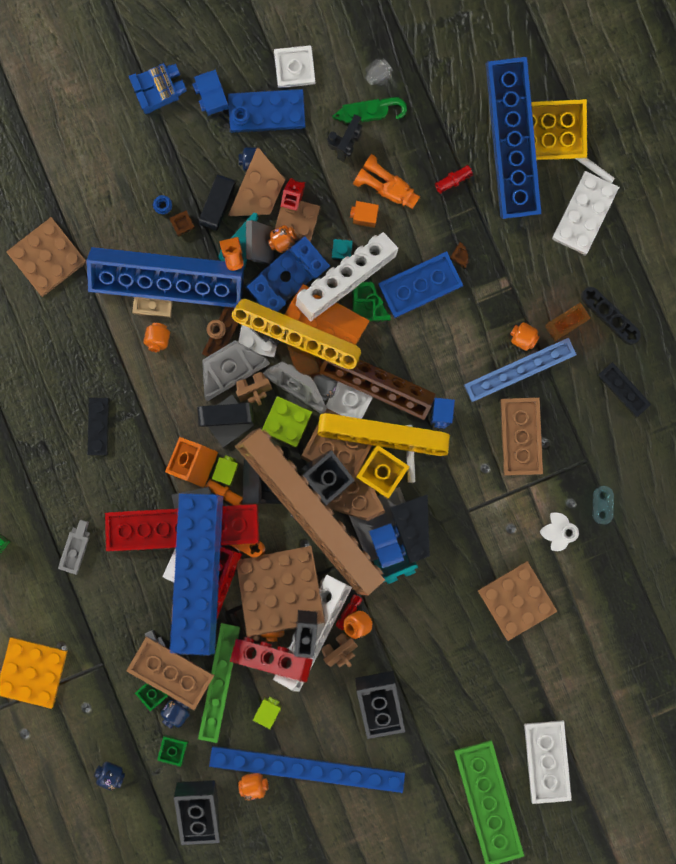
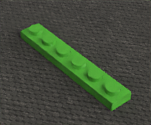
M221 623L211 672L214 674V677L208 687L199 740L218 743L233 668V662H230L235 640L239 638L240 626Z

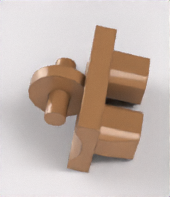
M262 372L253 375L255 383L248 386L245 379L236 382V393L240 402L248 400L249 403L257 401L258 406L262 405L260 399L267 397L265 392L272 390L268 378H265Z
M342 633L336 638L340 647L334 650L330 644H327L321 649L325 657L323 660L329 667L335 663L339 668L345 663L348 667L352 666L349 660L355 657V655L351 651L357 648L358 645L352 638Z

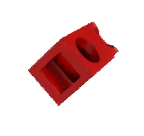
M290 178L284 188L280 207L297 211L306 182H297Z

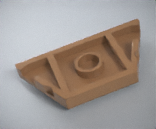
M257 147L229 216H247L253 213L258 215L271 214L285 178L259 147Z

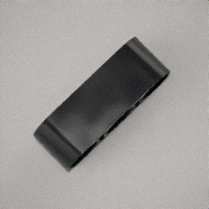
M220 174L216 176L201 213L199 225L214 231L219 229L236 186L235 180Z
M253 403L197 407L198 427L254 423Z

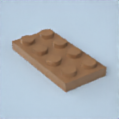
M539 398L500 399L504 476L543 474Z
M146 636L127 669V672L193 710L197 707L214 677V674L177 653H170L169 648Z

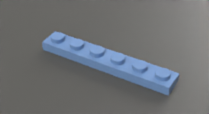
M569 338L464 384V387L471 402H474L576 356V352Z

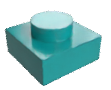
M334 239L332 259L343 260L347 256L351 257L352 241Z

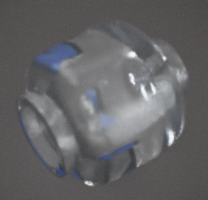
M377 58L365 68L367 73L365 78L371 86L376 84L378 87H381L392 78L393 69L385 59Z

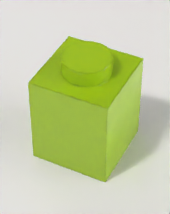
M226 455L224 459L219 457L212 479L232 486L239 466L238 463H235L236 459Z
M271 696L269 698L264 697L253 721L271 729L282 707L279 705L280 701Z

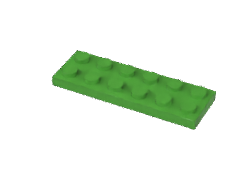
M492 740L454 750L485 864H499L524 857Z

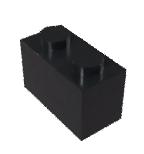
M298 610L294 657L314 658L318 611Z

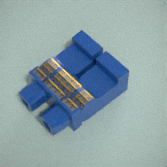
M163 63L141 74L136 75L135 73L129 76L145 114L179 100L178 96L187 91L183 80L172 83L171 79L180 75L176 64L165 66Z

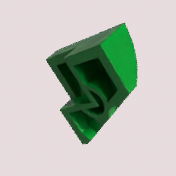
M362 282L352 290L353 312L370 320V322L391 320V316L387 313L373 282Z

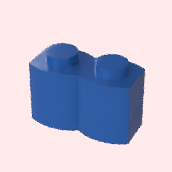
M216 70L194 77L195 83H193L196 95L200 93L202 100H199L202 112L206 111L209 116L229 109Z
M390 523L369 531L382 568L404 561L403 556L406 555L403 544H398L397 538L400 535L396 526L392 527Z

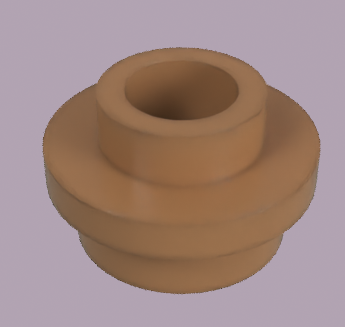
M212 320L209 322L207 333L211 338L220 339L225 335L226 327L222 321ZM216 326L220 328L218 333L213 332V328Z

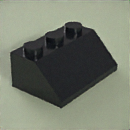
M279 446L284 452L283 457L288 461V447ZM244 458L243 503L282 504Z

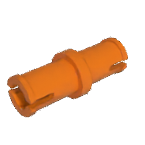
M210 479L205 486L210 487L211 493L223 496V500L232 505H241L243 502V497L232 492L228 486L224 487L213 481V479Z

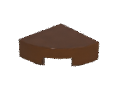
M459 242L450 259L461 267L466 268L468 253L465 246Z

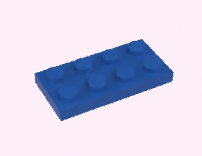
M303 89L228 94L231 133L305 128ZM237 106H245L250 112V119L244 125L234 123L231 118V112ZM240 113L237 117L241 119L244 117V114Z
M444 252L378 283V286L395 319L463 287V284L448 253Z

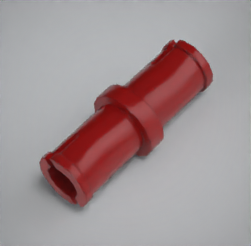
M466 165L436 182L435 187L441 194L453 186L457 187L460 182L473 176V172Z

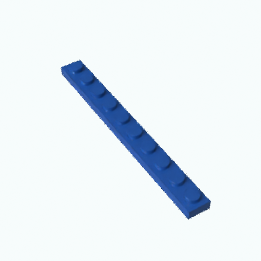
M212 746L209 767L399 793H403L405 772L217 746Z

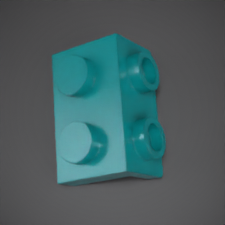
M407 554L403 556L404 561L385 568L381 567L379 559L373 560L374 564L383 572L382 577L387 584L397 581V576L402 574L407 577L416 573L415 569L418 568L416 562L410 563Z

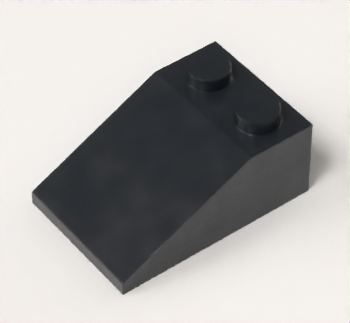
M394 671L355 678L356 691L367 739L405 732Z
M216 780L177 782L174 803L181 845L220 843Z

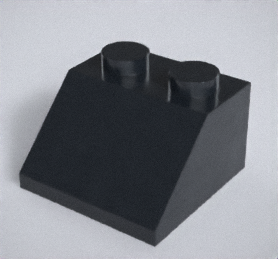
M332 450L310 461L297 472L299 476L302 475L309 484L307 486L311 491L314 490L320 495V502L325 506L355 481Z

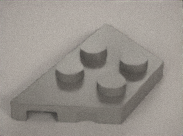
M236 340L203 359L204 397L206 401L236 385L237 381L246 379L269 365L268 359Z
M280 362L266 369L263 373L265 378H268V380L320 414L327 410L315 382L308 375L298 372L294 366Z

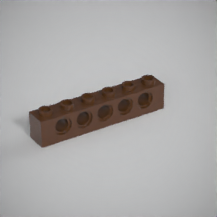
M360 359L352 369H346L324 360L319 373L423 420H425L436 395L429 390Z

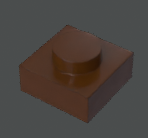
M186 210L169 218L178 237L195 229Z

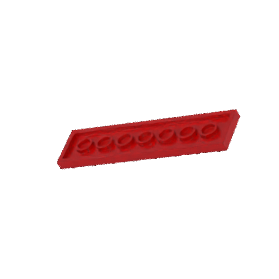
M258 504L223 506L221 545L260 543ZM178 509L105 513L106 551L176 548Z

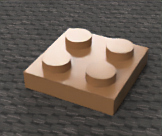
M300 201L297 211L281 207L275 229L283 225L292 227L298 240L306 236L311 242L320 206Z

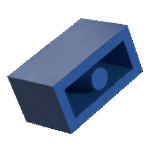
M435 398L433 400L430 424H433L434 428L446 429L447 426L452 424L455 400Z

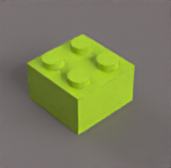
M277 396L262 430L267 431L272 438L297 448L313 413Z

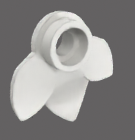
M551 513L550 519L552 524L544 526L540 530V534L545 539L552 541L551 550L561 551L567 547L568 543L574 542L578 538L579 530L574 524L569 523L565 515ZM567 529H570L572 531V535L570 537L566 536L565 534Z

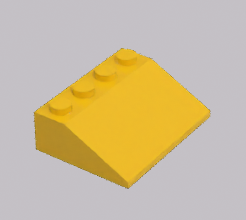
M587 99L531 102L536 160L587 158Z

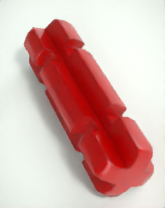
M356 594L352 596L351 602L348 603L341 615V619L336 623V627L344 630L345 618L356 612L358 609L356 607L362 602V598Z

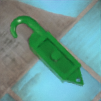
M398 97L342 105V108L332 118L344 122L345 125L350 124L354 114L361 117V123L380 120L386 117L388 106L400 105L402 111L396 116V119H400L405 116L407 105L403 99Z

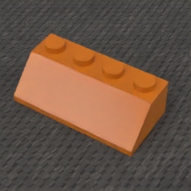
M303 284V285L301 286V288L299 289V291L297 292V294H298L301 290H303V289H306V290H307V289L310 288V287H308L307 285ZM297 294L295 295L284 315L357 346L370 320L336 302L310 322L296 306ZM319 295L313 296L316 299H321Z

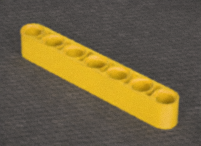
M240 300L232 312V318L237 323L343 368H354L361 356V350L358 346L250 300Z
M329 413L320 415L317 432L319 436L324 438L374 446L379 445L380 447L436 456H446L449 450L450 435L445 432Z

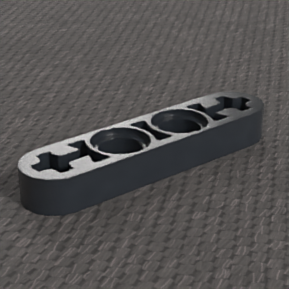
M588 287L581 293L582 302L624 343L633 345L639 341L640 331L596 288ZM587 293H594L593 298L596 301L598 299L601 301L594 307L595 301L593 299L587 300ZM600 305H607L609 312L601 314L599 312ZM616 317L622 320V326L619 328L615 327L612 323ZM627 325L628 328H627L626 330H627L629 333H631V332H634V333H635V335L633 336V337L635 338V340H634V339H630V340H629V339L627 338V337L629 336L628 333H627L626 331H624L623 333H621L620 331H621L622 329H624L625 326Z

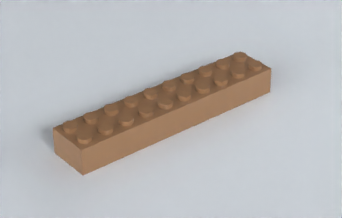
M259 428L249 433L235 445L237 450L354 591L360 595L368 596L385 581L382 577L383 572L376 565H372L369 561L371 560L370 556L364 550L361 551L357 545L359 543L353 536L349 537L345 532L346 527L339 520L336 521L332 516L334 515L333 511L327 505L324 506L320 502V495L314 490L311 491L307 486L309 483L305 477L299 476L295 471V465L283 457L284 452L278 445H273L268 432Z

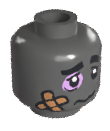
M323 374L315 375L313 381L322 399L328 401L329 398L334 396L338 382Z

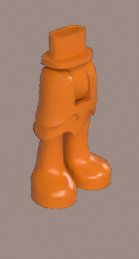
M373 154L369 156L363 169L360 170L353 182V185L357 187L363 184L371 186L378 191L377 194L381 195V197H385L397 204H402L403 207L406 205L411 209L414 208L420 198L404 180L382 168ZM367 171L378 175L379 177L384 179L386 183L383 184L382 182L374 178L372 175H370Z

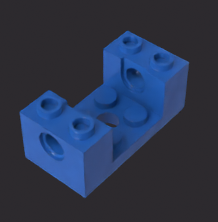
M306 236L301 237L288 251L281 254L244 287L258 304L277 312L286 305L285 302L297 293L303 284L306 285L310 280L316 279L330 265ZM283 271L290 273L291 277L288 282H283L280 279Z

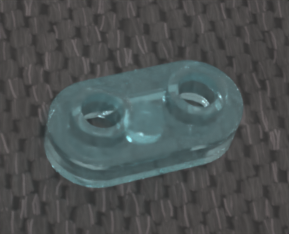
M600 486L593 493V518L598 524H608L612 521L614 514V493L611 488ZM601 492L605 493V499L600 498ZM601 511L605 513V517L603 519L599 516V513Z

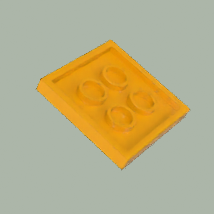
M10 637L0 674V696L52 709L68 651Z

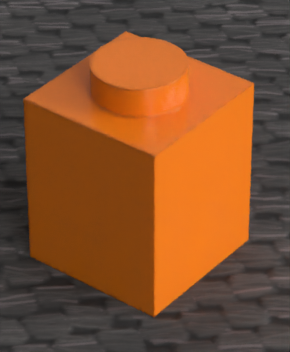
M356 201V206L351 207L350 218H353V224L375 228L379 205Z

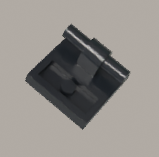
M355 114L343 138L338 136L336 132H330L327 138L328 146L331 150H337V159L343 162L346 157L350 158L354 150V141H358L362 134L363 125H361V117Z

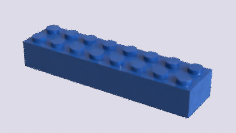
M527 57L489 61L485 64L500 218L541 214Z
M91 247L87 257L88 292L235 308L243 298L244 265L242 268L232 271L227 269L225 261Z
M179 493L170 653L215 654L223 496Z

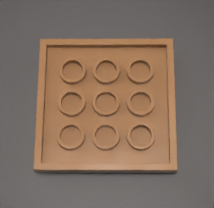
M312 546L240 559L238 561L237 572L248 637L296 628L298 610L318 611V624L325 623Z

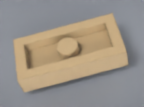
M134 297L132 313L171 318L173 301Z

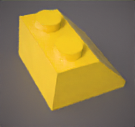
M376 445L365 460L356 478L389 499L410 466L379 445Z

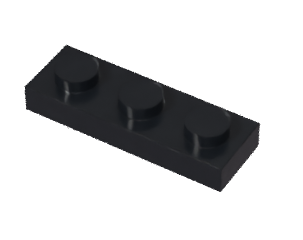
M613 362L597 375L636 418L651 405Z
M89 398L87 455L108 456L109 398Z

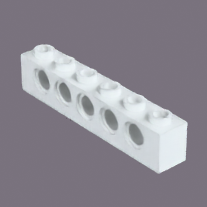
M384 232L379 236H373L367 245L357 248L351 257H345L338 267H332L322 279L317 278L310 288L301 290L297 294L296 306L311 322L394 259L397 255L398 247ZM356 263H362L364 266H359ZM346 273L350 275V277H345L342 274ZM329 284H333V285H335L336 287H335V288H330L328 285H329ZM319 295L321 299H316L313 296Z
M326 575L319 584L325 623H320L317 626L314 658H309L313 659L311 668L352 589L351 586L329 575ZM329 593H331L332 599L329 602H327L326 597ZM295 633L292 638L293 642L288 647L291 654H294ZM291 659L287 661V668L292 664ZM276 674L273 679L290 690L297 692L300 691L304 683Z

